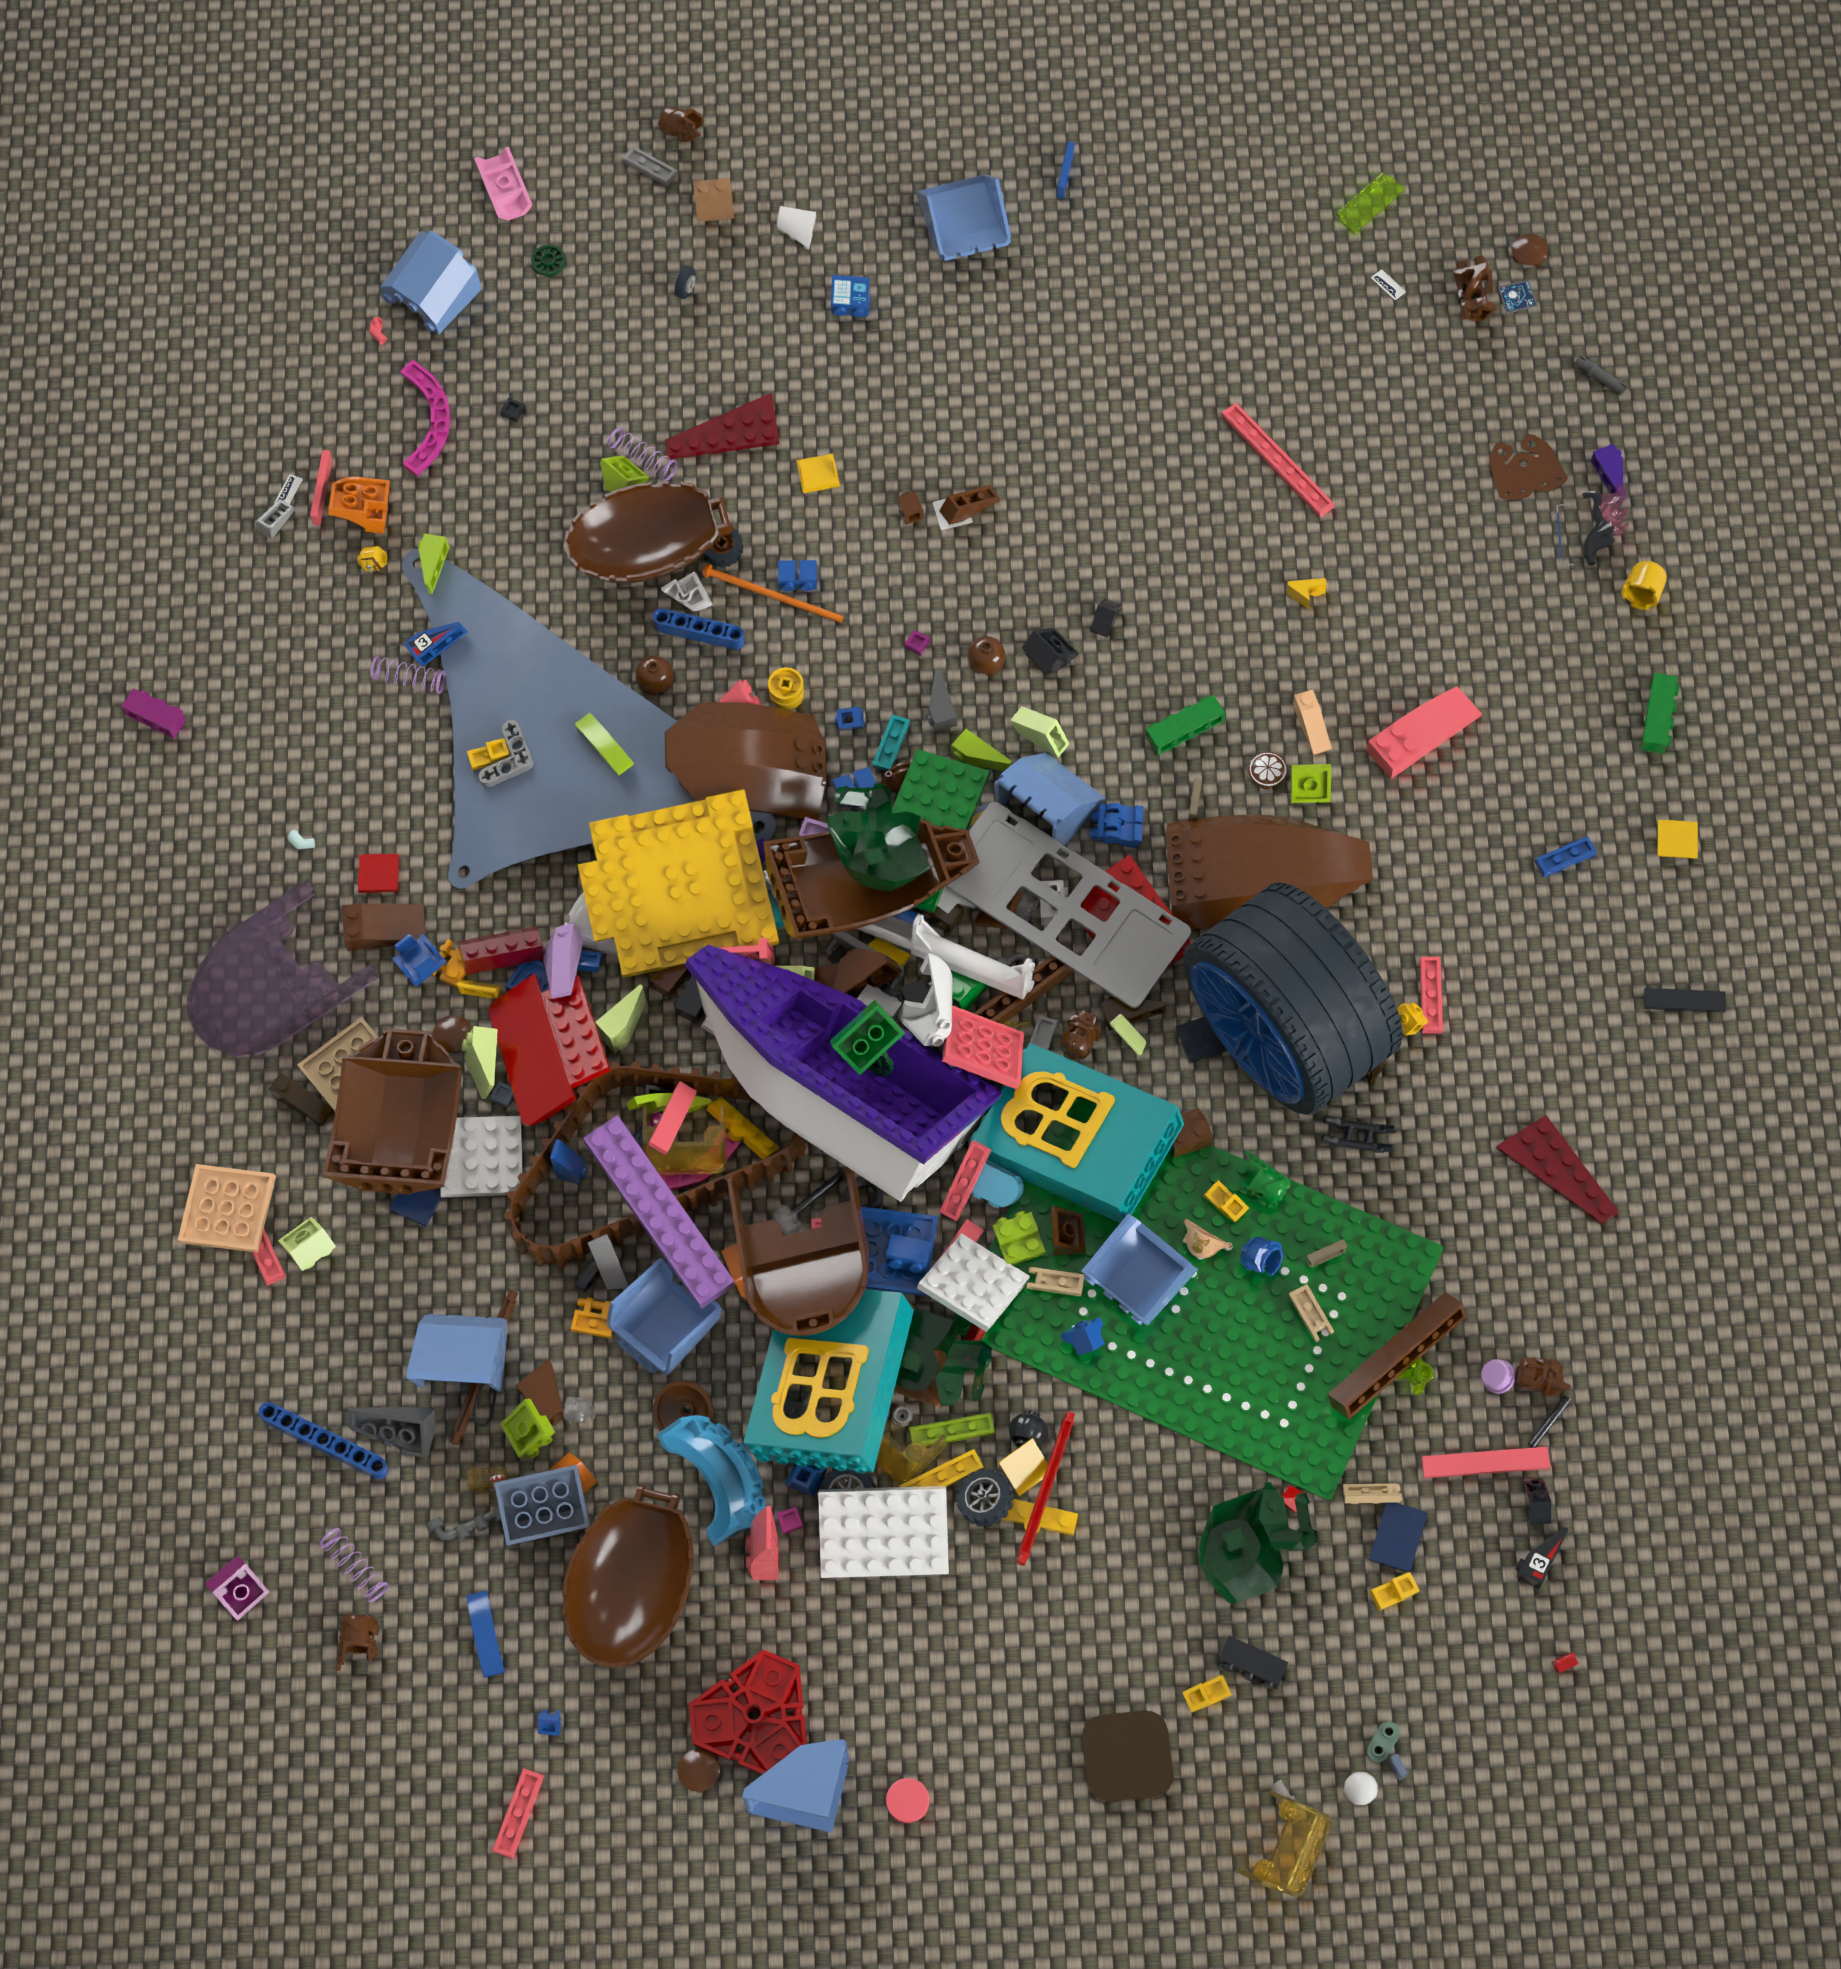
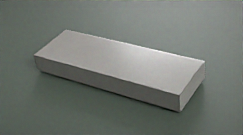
M634 146L622 158L623 163L667 187L678 174L676 169Z

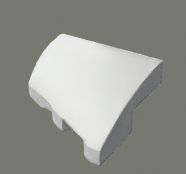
M780 206L777 230L787 234L793 241L797 240L804 245L805 249L809 250L816 212Z
M695 572L679 581L675 579L661 588L664 593L692 611H699L713 605Z

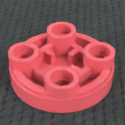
M900 1779L892 1784L887 1792V1809L898 1822H916L926 1815L929 1808L928 1791L921 1782L915 1779Z

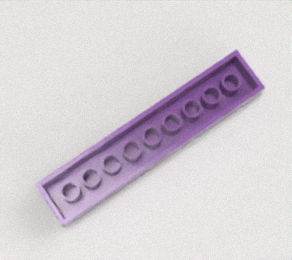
M618 1115L583 1138L588 1150L700 1309L735 1287L733 1278Z

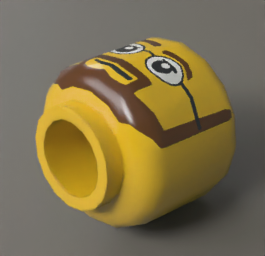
M379 546L366 547L360 551L357 561L359 566L366 572L380 571L387 564V554Z

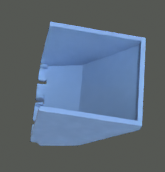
M984 174L916 191L933 247L940 260L948 261L956 259L958 255L964 257L975 254V251L980 253L992 250L993 247L1008 246L1011 243V234L998 178Z
M1046 752L1020 758L1002 772L999 779L995 782V802L1004 806L1013 796L1024 804L1030 799L1027 806L1038 815L1043 810L1046 811L1042 818L1053 826L1052 838L1063 846L1091 818L1092 812L1097 811L1099 805L1104 804L1106 801L1104 796Z
M443 1314L424 1315L418 1324L406 1379L419 1388H424L425 1380L485 1383L496 1392L502 1393L508 1330L507 1319L478 1316L465 1317L460 1315L445 1316Z
M830 1740L799 1746L744 1788L742 1798L747 1812L832 1833L848 1770V1764L846 1763L849 1762V1754L846 1741Z

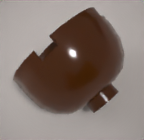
M983 636L971 643L968 649V664L975 673L990 676L998 673L1003 668L1005 649L999 640L990 636Z
M649 656L638 664L636 668V682L639 689L646 694L656 695V693L661 692L663 694L672 687L674 672L670 663L665 658Z

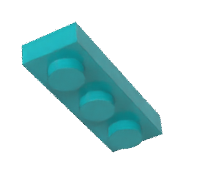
M891 715L872 763L873 768L889 771L894 766L910 725L909 719Z

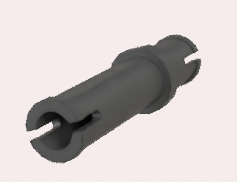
M1580 355L1574 363L1575 366L1587 372L1589 377L1593 376L1620 396L1628 386L1601 369L1599 364L1592 363L1583 355Z

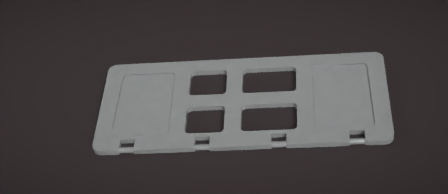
M998 802L990 803L969 830L980 861L979 864L945 886L1131 1008H1137L1141 1005L1191 934V929L1187 924L1168 914L1164 909L1125 884L1120 883L1099 867L1074 851L1069 850L1060 842L1023 818L1018 817ZM1011 817L1018 823L1016 826H1013L1006 821L1007 818ZM1062 850L1069 856L1064 859L1057 852ZM1044 855L1051 856L1082 877L1069 897L1062 896L1031 875ZM1113 883L1120 889L1118 892H1115L1108 885ZM1094 887H1099L1120 901V904L1106 922L1099 920L1080 906ZM1020 888L1028 890L1057 909L1058 912L1045 930H1038L1006 908ZM1161 916L1171 921L1169 926L1159 920ZM1070 920H1074L1096 936L1081 956L1056 941V938Z

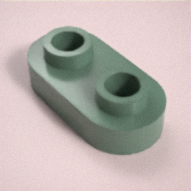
M1384 1722L1379 1726L1367 1748V1756L1372 1762L1382 1763L1389 1756L1400 1734L1399 1728L1395 1723ZM1390 1729L1393 1734L1388 1736L1385 1734V1730ZM1379 1747L1382 1749V1753L1376 1754L1374 1749Z

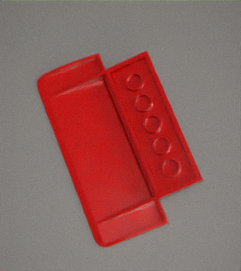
M533 974L491 1003L489 1007L490 1019L493 1029H498L497 1042L524 1125L533 1126L550 1118L576 1100L574 1088L611 1071L579 976L575 977L572 993L568 996L553 999L550 989L542 992L538 977Z

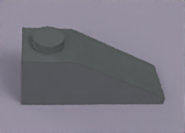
M940 668L935 669L929 703V715H926L929 726H933L935 732L957 726V716Z

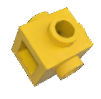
M1403 1003L1397 1007L1402 1024V1032L1405 1036L1416 1034L1428 1023L1422 1009L1415 1003Z

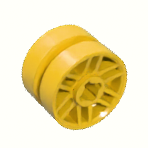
M784 667L775 670L770 675L768 680L769 696L771 702L777 708L790 710L802 703L804 699L803 678L798 671Z

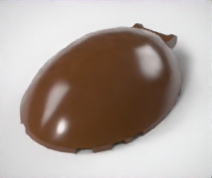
M662 481V484L651 485V482L620 488L605 494V498L597 503L591 502L588 509L583 513L579 512L571 521L572 525L569 531L566 530L564 546L569 561L577 570L585 575L611 583H637L657 579L688 566L701 557L713 545L718 536L729 534L734 528L732 523L729 522L725 508V498L718 497L709 500L708 493L695 487L692 483L681 481L680 484H671L669 481ZM718 509L722 524H716L713 510Z
M639 1485L634 1499L623 1497L613 1504H608L600 1511L591 1526H587L585 1529V1535L581 1542L577 1543L564 1579L562 1615L564 1616L565 1630L570 1642L577 1649L578 1653L588 1661L608 1668L630 1666L653 1653L666 1640L675 1627L689 1593L694 1560L693 1542L688 1523L682 1511L677 1510L680 1494L673 1493L671 1495L646 1489L645 1486ZM647 1497L667 1502L669 1507L643 1502V1499Z

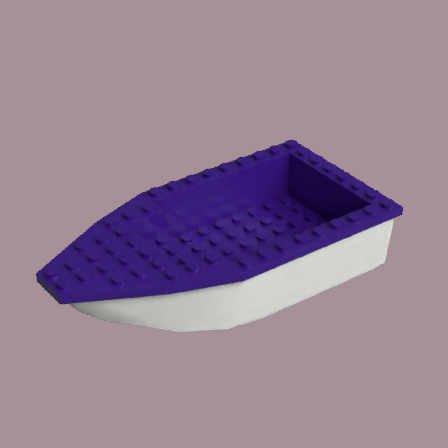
M706 945L686 960L685 966L696 979L703 1009L726 1063L749 1096L787 1128L900 1202L912 1188H917L946 1163L956 1150L959 1151L963 1148L986 1110L996 1103L1002 1095V1092L993 1085L981 1080L977 1075L959 1067H950L949 1064L942 1061L943 1054L936 1051L930 1046H924L912 1033L904 1029L902 1030L905 1034L886 1051L889 1054L888 1057L893 1061L892 1066L894 1069L887 1077H879L866 1069L859 1075L832 1047L830 1040L867 1007L861 1000L795 972L731 953L712 945Z

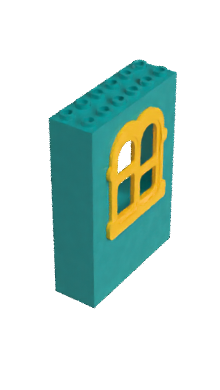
M1030 1043L1027 1049L1023 1050L1021 1083L1018 1089L1002 1084L1000 1099L991 1106L987 1115L983 1116L980 1127L971 1136V1142L975 1140L992 1149L987 1159L1019 1175L1022 1180L1121 1223L1128 1213L1132 1215L1184 1126V1122L1177 1105ZM1044 1082L1067 1090L1069 1094L1058 1111H1054L1033 1101L1031 1093L1036 1085ZM1077 1097H1083L1097 1104L1087 1123H1081L1067 1116V1112ZM1024 1110H1032L1043 1115L1041 1123L1032 1135L1020 1131L1015 1126L1016 1116ZM1051 1121H1058L1080 1131V1135L1070 1151H1065L1041 1139Z
M865 1289L857 1306L844 1320L832 1328L816 1334L790 1335L773 1329L743 1442L758 1461L768 1462L771 1460L784 1465L795 1463L802 1467L814 1465L820 1469L833 1467L839 1471L850 1469L858 1473L874 1472L914 1312L902 1293ZM798 1354L820 1355L817 1373L814 1377L793 1375ZM830 1357L852 1359L847 1385L844 1390L822 1388ZM791 1384L812 1386L805 1414L797 1419L787 1418L783 1410L789 1386ZM821 1397L842 1400L840 1412L831 1422L824 1423L816 1417V1407Z

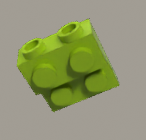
M1021 1211L1015 1214V1218L1010 1220L1001 1218L993 1225L994 1235L1007 1264L1015 1265L1046 1254L1032 1212L1026 1213V1211Z
M525 1399L500 1423L519 1458L536 1457L540 1453L538 1449L549 1444L552 1441L551 1436L555 1433L546 1415L540 1416L531 1399Z

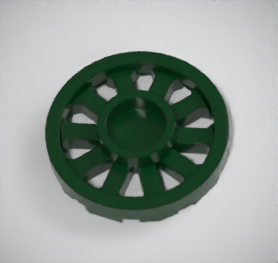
M542 245L531 256L532 267L539 275L546 277L557 275L565 267V254L561 248L555 245Z
M885 1051L867 1069L876 1076L887 1077L894 1069L892 1066L893 1061Z

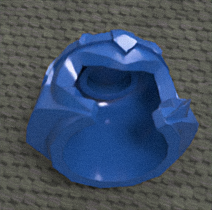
M1263 1237L1250 1238L1241 1248L1240 1262L1247 1270H1255L1260 1273L1264 1272V1266H1266L1267 1275L1273 1276L1282 1263V1245L1276 1241L1266 1240Z

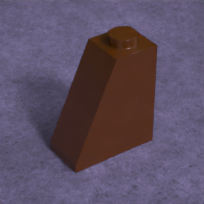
M548 1360L517 1383L516 1387L524 1399L532 1400L540 1416L546 1415L550 1424L555 1426L562 1420L564 1412L554 1368L551 1361Z

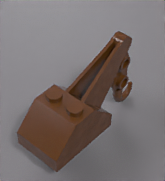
M855 948L849 950L837 964L816 967L814 981L857 999L867 984L880 988L903 971L897 961L882 952Z

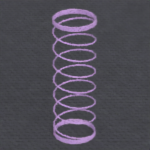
M618 427L612 432L607 443L609 448H616L623 437L624 429ZM621 429L618 440L610 447L613 435ZM669 458V463L661 471L663 481H668L673 476L677 468V461H670ZM673 462H675L673 471L666 479H664V476L667 473L669 466Z
M375 656L371 664L370 678L373 680H378L379 677L378 673H380L381 664L379 656ZM376 659H378L377 670L373 677L374 664ZM388 662V669H387V671H388V676H389V666H390V665H389V662ZM397 663V671H396L397 678H398V669H399L398 663ZM439 670L440 673L436 682L437 694H441L446 681V672L444 670ZM443 674V682L441 689L439 691V682L441 675Z
M335 1528L328 1532L321 1539L319 1546L327 1548L336 1540L338 1541L340 1538H343L340 1537L341 1530ZM339 1530L333 1539H331L328 1543L322 1545L323 1541L329 1535ZM353 1551L351 1554L348 1555L349 1557L342 1564H344L350 1558V1556L354 1554ZM360 1558L357 1562L354 1563V1567L357 1565L359 1561H362L360 1560ZM379 1575V1583L366 1595L368 1596V1602L377 1600L388 1589L389 1585L387 1582L380 1583L381 1575ZM386 1585L385 1588L381 1591V1593H379V1594H378L376 1597H374L373 1599L369 1600L370 1597H371L379 1588H381L382 1586Z

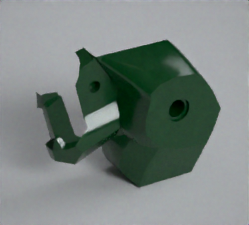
M874 784L873 787L850 788L848 786L837 788L835 802L864 806L867 809L865 813L837 812L834 815L828 816L827 826L842 864L857 883L872 889L892 892L912 882L932 868L929 866L917 837L921 816L910 812L892 813V791L885 784Z
M1272 1482L1265 1483L1261 1489L1213 1506L1201 1537L1198 1561L1206 1578L1227 1602L1240 1603L1277 1589L1283 1573V1560L1280 1551H1308L1318 1543L1317 1530H1314L1311 1526L1308 1510L1310 1501L1307 1493L1296 1494L1295 1505L1299 1523L1297 1531L1289 1528L1284 1497L1273 1487Z

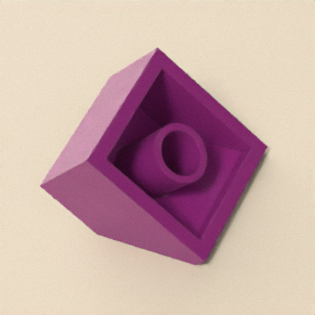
M238 1555L205 1583L237 1621L269 1593L268 1589Z

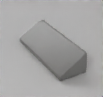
M607 1234L588 1242L607 1290L628 1288V1283Z

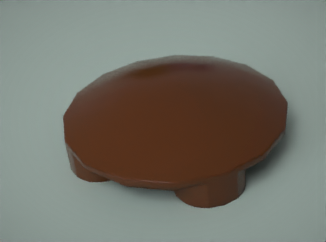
M1521 235L1512 244L1513 260L1516 263L1538 267L1548 255V245L1538 235Z
M449 1015L436 1023L433 1029V1038L447 1052H457L462 1050V1042L464 1039L466 1040L467 1033H470L472 1028L465 1018L458 1015Z
M694 1749L687 1752L678 1763L677 1770L679 1780L683 1786L697 1793H702L714 1786L721 1772L718 1759L713 1753L705 1749Z

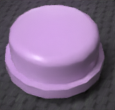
M1496 1359L1485 1364L1481 1371V1379L1484 1386L1490 1392L1500 1394L1508 1391L1513 1386L1516 1372L1509 1362Z

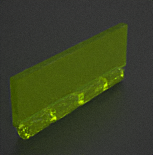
M1382 172L1373 180V183L1370 182L1360 191V194L1358 193L1347 203L1348 205L1345 204L1338 210L1336 215L1339 217V221L1355 235L1403 193L1405 188L1392 176H1387Z

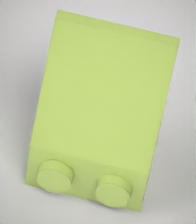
M641 984L595 1022L600 1039L614 1053L626 1048L645 1007L646 997Z
M473 1026L471 1032L467 1033L466 1040L464 1039L462 1042V1051L465 1052L464 1059L482 1099H486L494 1087L498 1029Z

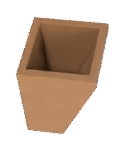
M730 178L693 181L698 222L734 218Z

